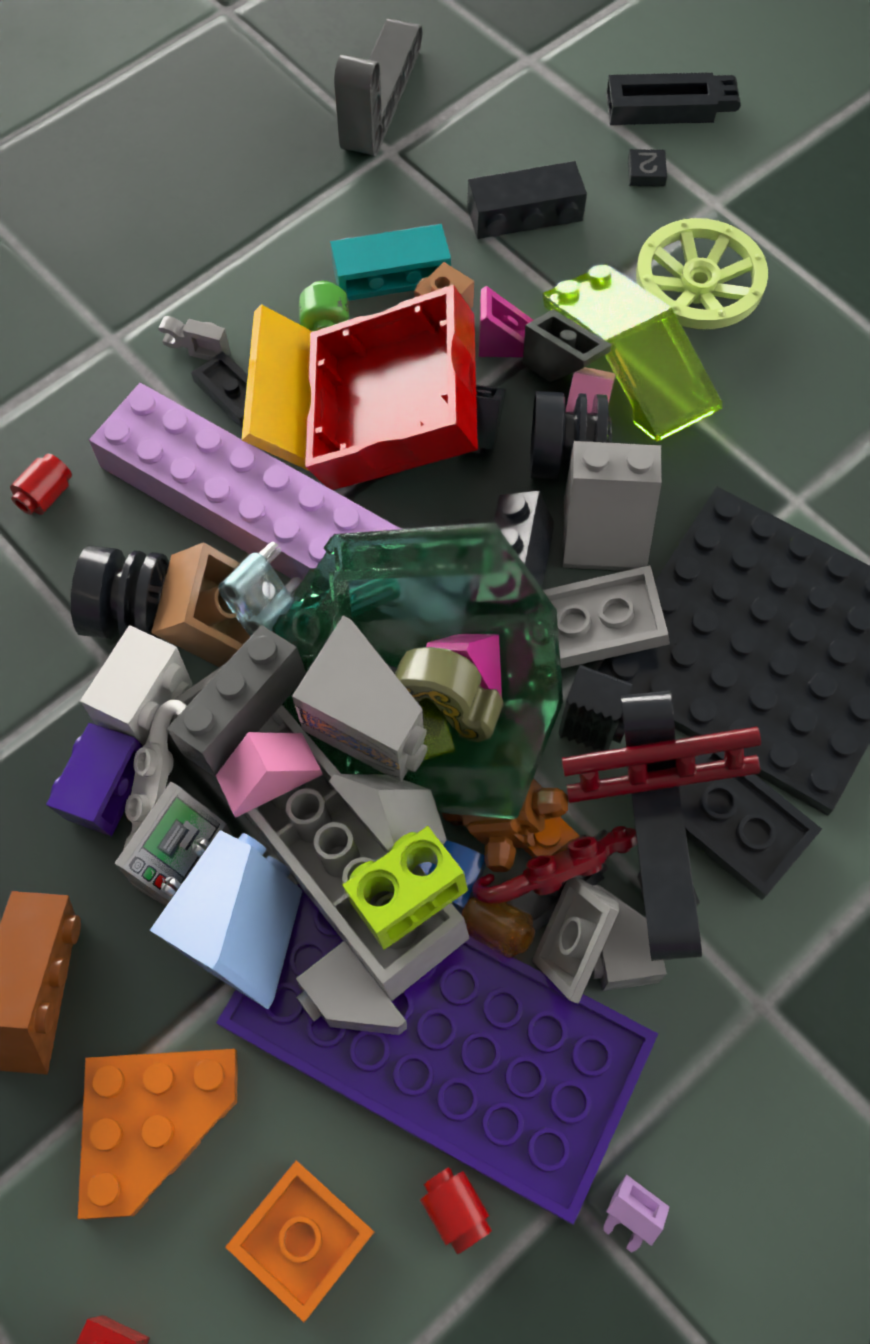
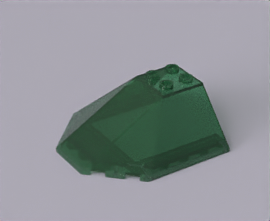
M495 522L333 534L323 548L326 551L316 568L309 569L293 594L295 598L294 603L286 614L279 616L272 627V632L297 647L306 673L343 616L354 622L387 665L398 668L401 658L407 651L426 647L427 643L457 634H499L501 689L504 705L491 738L481 742L469 741L460 737L448 722L439 751L427 748L425 757L415 772L408 770L403 780L431 789L438 813L506 819L518 818L563 704L557 609ZM295 689L282 705L301 726L292 698L296 691ZM307 733L341 774L387 775Z

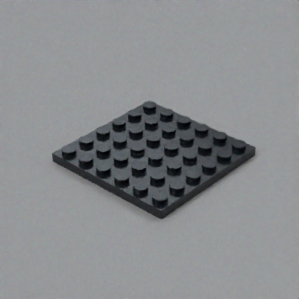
M717 486L655 581L670 644L606 658L597 671L633 684L629 695L670 690L675 729L689 737L758 726L761 746L744 748V757L758 756L760 774L755 775L829 816L870 743V566Z

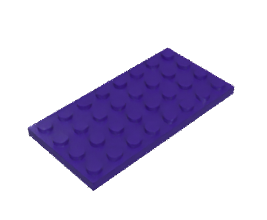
M297 883L296 886L302 890L273 1003L269 1009H266L235 989L216 1024L565 1222L574 1225L658 1033L582 994L579 1004L570 1001L544 973L468 934L469 939L391 1001L407 1023V1029L400 1035L329 1027L322 1016L313 1021L296 998L303 992L296 978L341 944L343 940Z

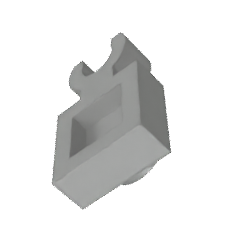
M164 316L158 328L160 332L166 333L162 341L165 346L170 348L185 347L188 349L190 356L209 361L220 352H224L228 356L231 354L225 328L219 327L214 323L200 322L188 318L186 324L174 317Z

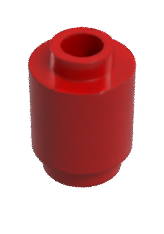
M46 454L43 458H36L10 486V490L13 493L11 499L24 513L31 515L34 512L43 515L69 487L68 480L72 477V473L60 459L52 454Z
M448 1167L423 1184L428 1194L422 1197L420 1201L445 1246L450 1243L457 1255L492 1232L491 1227L486 1221V1218L490 1215L464 1171L454 1176L450 1167Z

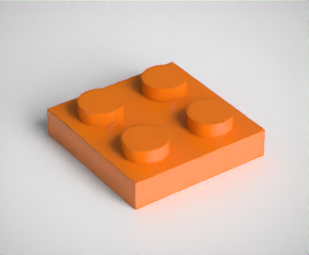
M296 1160L225 1248L298 1318L306 1322L375 1231Z

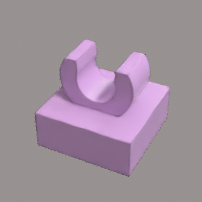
M626 1174L616 1188L607 1209L609 1214L603 1231L609 1235L617 1224L622 1223L633 1232L626 1247L627 1250L630 1252L636 1251L641 1246L643 1240L652 1246L664 1228L669 1206Z

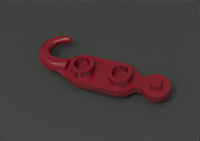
M617 826L599 841H596L594 837L577 838L568 844V849L553 856L541 855L529 860L526 864L527 868L521 875L499 885L487 887L495 880V877L491 873L486 874L474 882L472 887L473 896L483 903L496 904L514 900L529 893L530 890H533L538 895L551 894L561 888L562 882L577 875L587 876L599 872L603 867L602 863L605 862L607 856L611 853L629 852L631 848L638 844L636 830L626 828L625 826Z

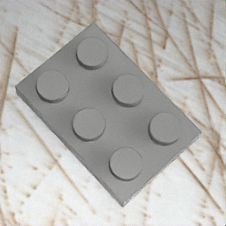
M651 565L542 590L536 625L530 626L539 673L670 644Z

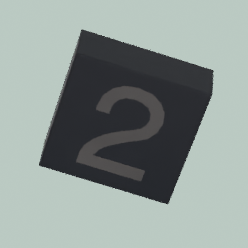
M629 149V186H665L667 181L665 150Z

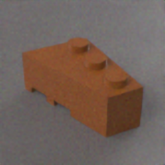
M11 891L0 923V1071L48 1075L72 946L77 943L81 929L80 916L75 915L69 895Z

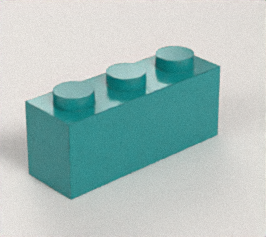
M442 224L330 241L336 284L346 292L348 301L413 291L423 278H428L443 262L451 266V256Z

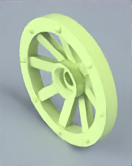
M693 218L667 224L655 231L645 241L639 253L636 281L646 303L663 318L689 328L717 329L743 320L756 309L767 285L768 267L761 249L741 230L724 222ZM694 238L716 241L707 258H698ZM680 240L686 264L683 266L663 248ZM727 246L743 258V260L723 269H720L717 265ZM653 259L676 278L654 276L651 269ZM749 271L751 273V288L722 284ZM662 290L682 292V294L674 301ZM714 296L739 301L727 307H722ZM691 303H702L706 309H696L688 306Z

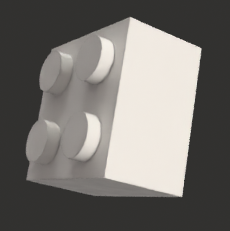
M129 625L80 702L95 725L135 737L144 746L149 737L155 712L163 703L168 700H174L190 689L192 681L176 646Z

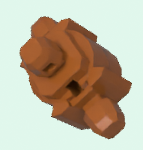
M515 744L500 745L495 753L493 766L473 769L476 779L474 782H468L465 785L464 795L452 797L443 803V819L454 826H465L475 838L485 845L484 861L487 868L492 872H508L514 864L515 848L533 847L535 845L533 835L543 831L545 819L560 817L568 811V795L558 788H543L524 769V755Z

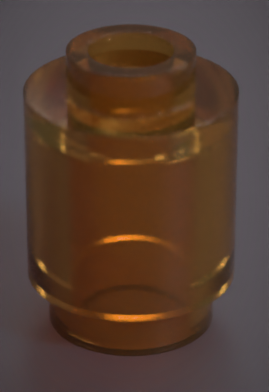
M473 896L467 902L462 912L468 935L507 958H513L519 953H524L533 942L535 928L533 927L531 914L508 902L496 904L483 903Z

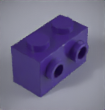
M88 723L82 736L74 743L72 755L62 775L54 782L46 805L67 821L112 837L125 811L126 801L132 792L135 776V754L143 745L135 737Z

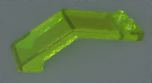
M604 264L592 267L587 273L572 280L562 281L556 287L542 293L544 307L551 311L553 309L612 344L611 352L605 356L632 405L634 424L656 442L723 409L722 400L673 309L609 265Z

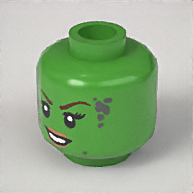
M316 281L306 287L300 294L299 323L307 329L315 332L349 320V301L346 292L338 285L330 281Z

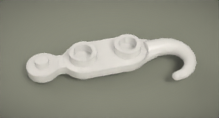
M168 700L158 708L151 723L148 740L135 754L133 787L125 805L126 816L132 822V831L126 839L124 849L166 789L168 775L173 768V756L168 751L167 746L169 733L167 727L170 725L172 717L175 714L179 715L187 707L180 700Z

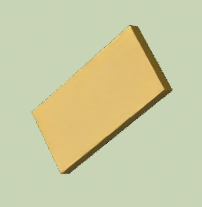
M261 304L254 311L241 440L308 470L305 467L307 417L311 406V386L309 381L310 334L313 331Z

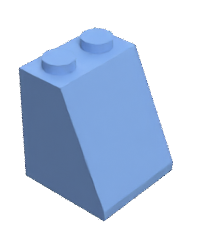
M220 830L150 931L210 974L266 1009H269L275 998L302 890L288 879L290 872L283 863L271 856H267V858L262 856L266 848L257 840L245 833H242L237 839Z

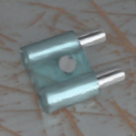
M275 542L269 543L259 553H251L218 587L220 595L250 636L261 625L272 631L293 608V599L305 586L304 582L300 583L302 579L298 577H293L286 585L278 577L270 565L281 553L280 547L275 549L278 546Z

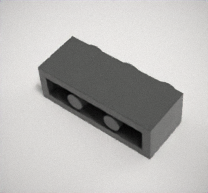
M261 625L167 727L181 753L217 778L216 774L248 732H258L305 677L306 670L297 647Z

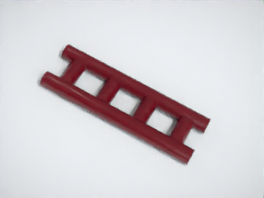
M756 726L562 757L564 776L579 774L580 783L566 785L569 803L760 774L758 756L744 757V748L761 746L759 728ZM724 751V760L695 764V756ZM676 759V768L647 772V763ZM627 767L628 775L599 780L598 771Z

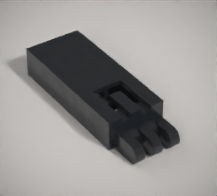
M713 72L608 76L606 99L610 125L714 123L716 112H735L741 107L737 79L734 75H713Z

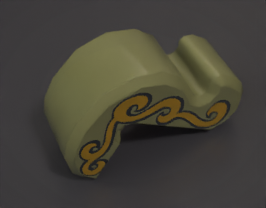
M420 647L407 651L401 658L395 675L416 701H421L424 698L431 699L460 737L475 742L490 739L504 702L496 689L489 690L480 687L482 676L477 667L465 656L448 649Z

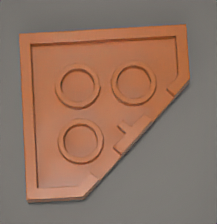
M236 1049L89 1057L85 1059L78 1219L131 1217L140 1211L150 1200L149 1197L170 1174L172 1175L201 1143V1139L237 1103L238 1051Z

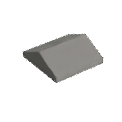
M334 774L329 780L331 785L388 851H391L394 843L403 835L410 832L418 833L426 826L430 827L442 844L446 842L447 839L431 789L405 780L400 782L388 775Z
M576 876L566 881L532 961L570 1001L579 1004L618 915L619 906L618 900Z

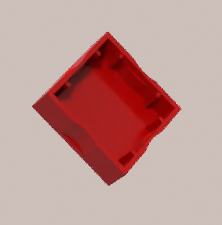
M454 285L403 301L383 312L359 316L310 334L309 381L311 386V406L307 417L305 467L327 488L331 490L340 489L478 450L474 313Z

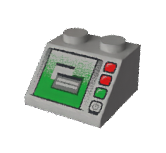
M170 782L116 860L115 865L137 890L167 906L171 898L162 891V882L170 886L165 879L174 877L183 884L200 859L192 850L193 843L200 846L195 840L204 838L211 844L220 830L231 836L232 834L223 820L181 787Z

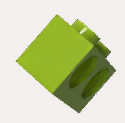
M426 826L418 833L410 832L403 835L394 843L389 853L375 862L368 861L361 864L351 873L349 880L342 884L350 903L383 950L468 891L463 870L429 826ZM431 862L437 865L435 870L429 875L417 876L412 874L414 868L421 863ZM382 891L394 893L392 900L386 905L378 907L370 905L371 899L377 893Z

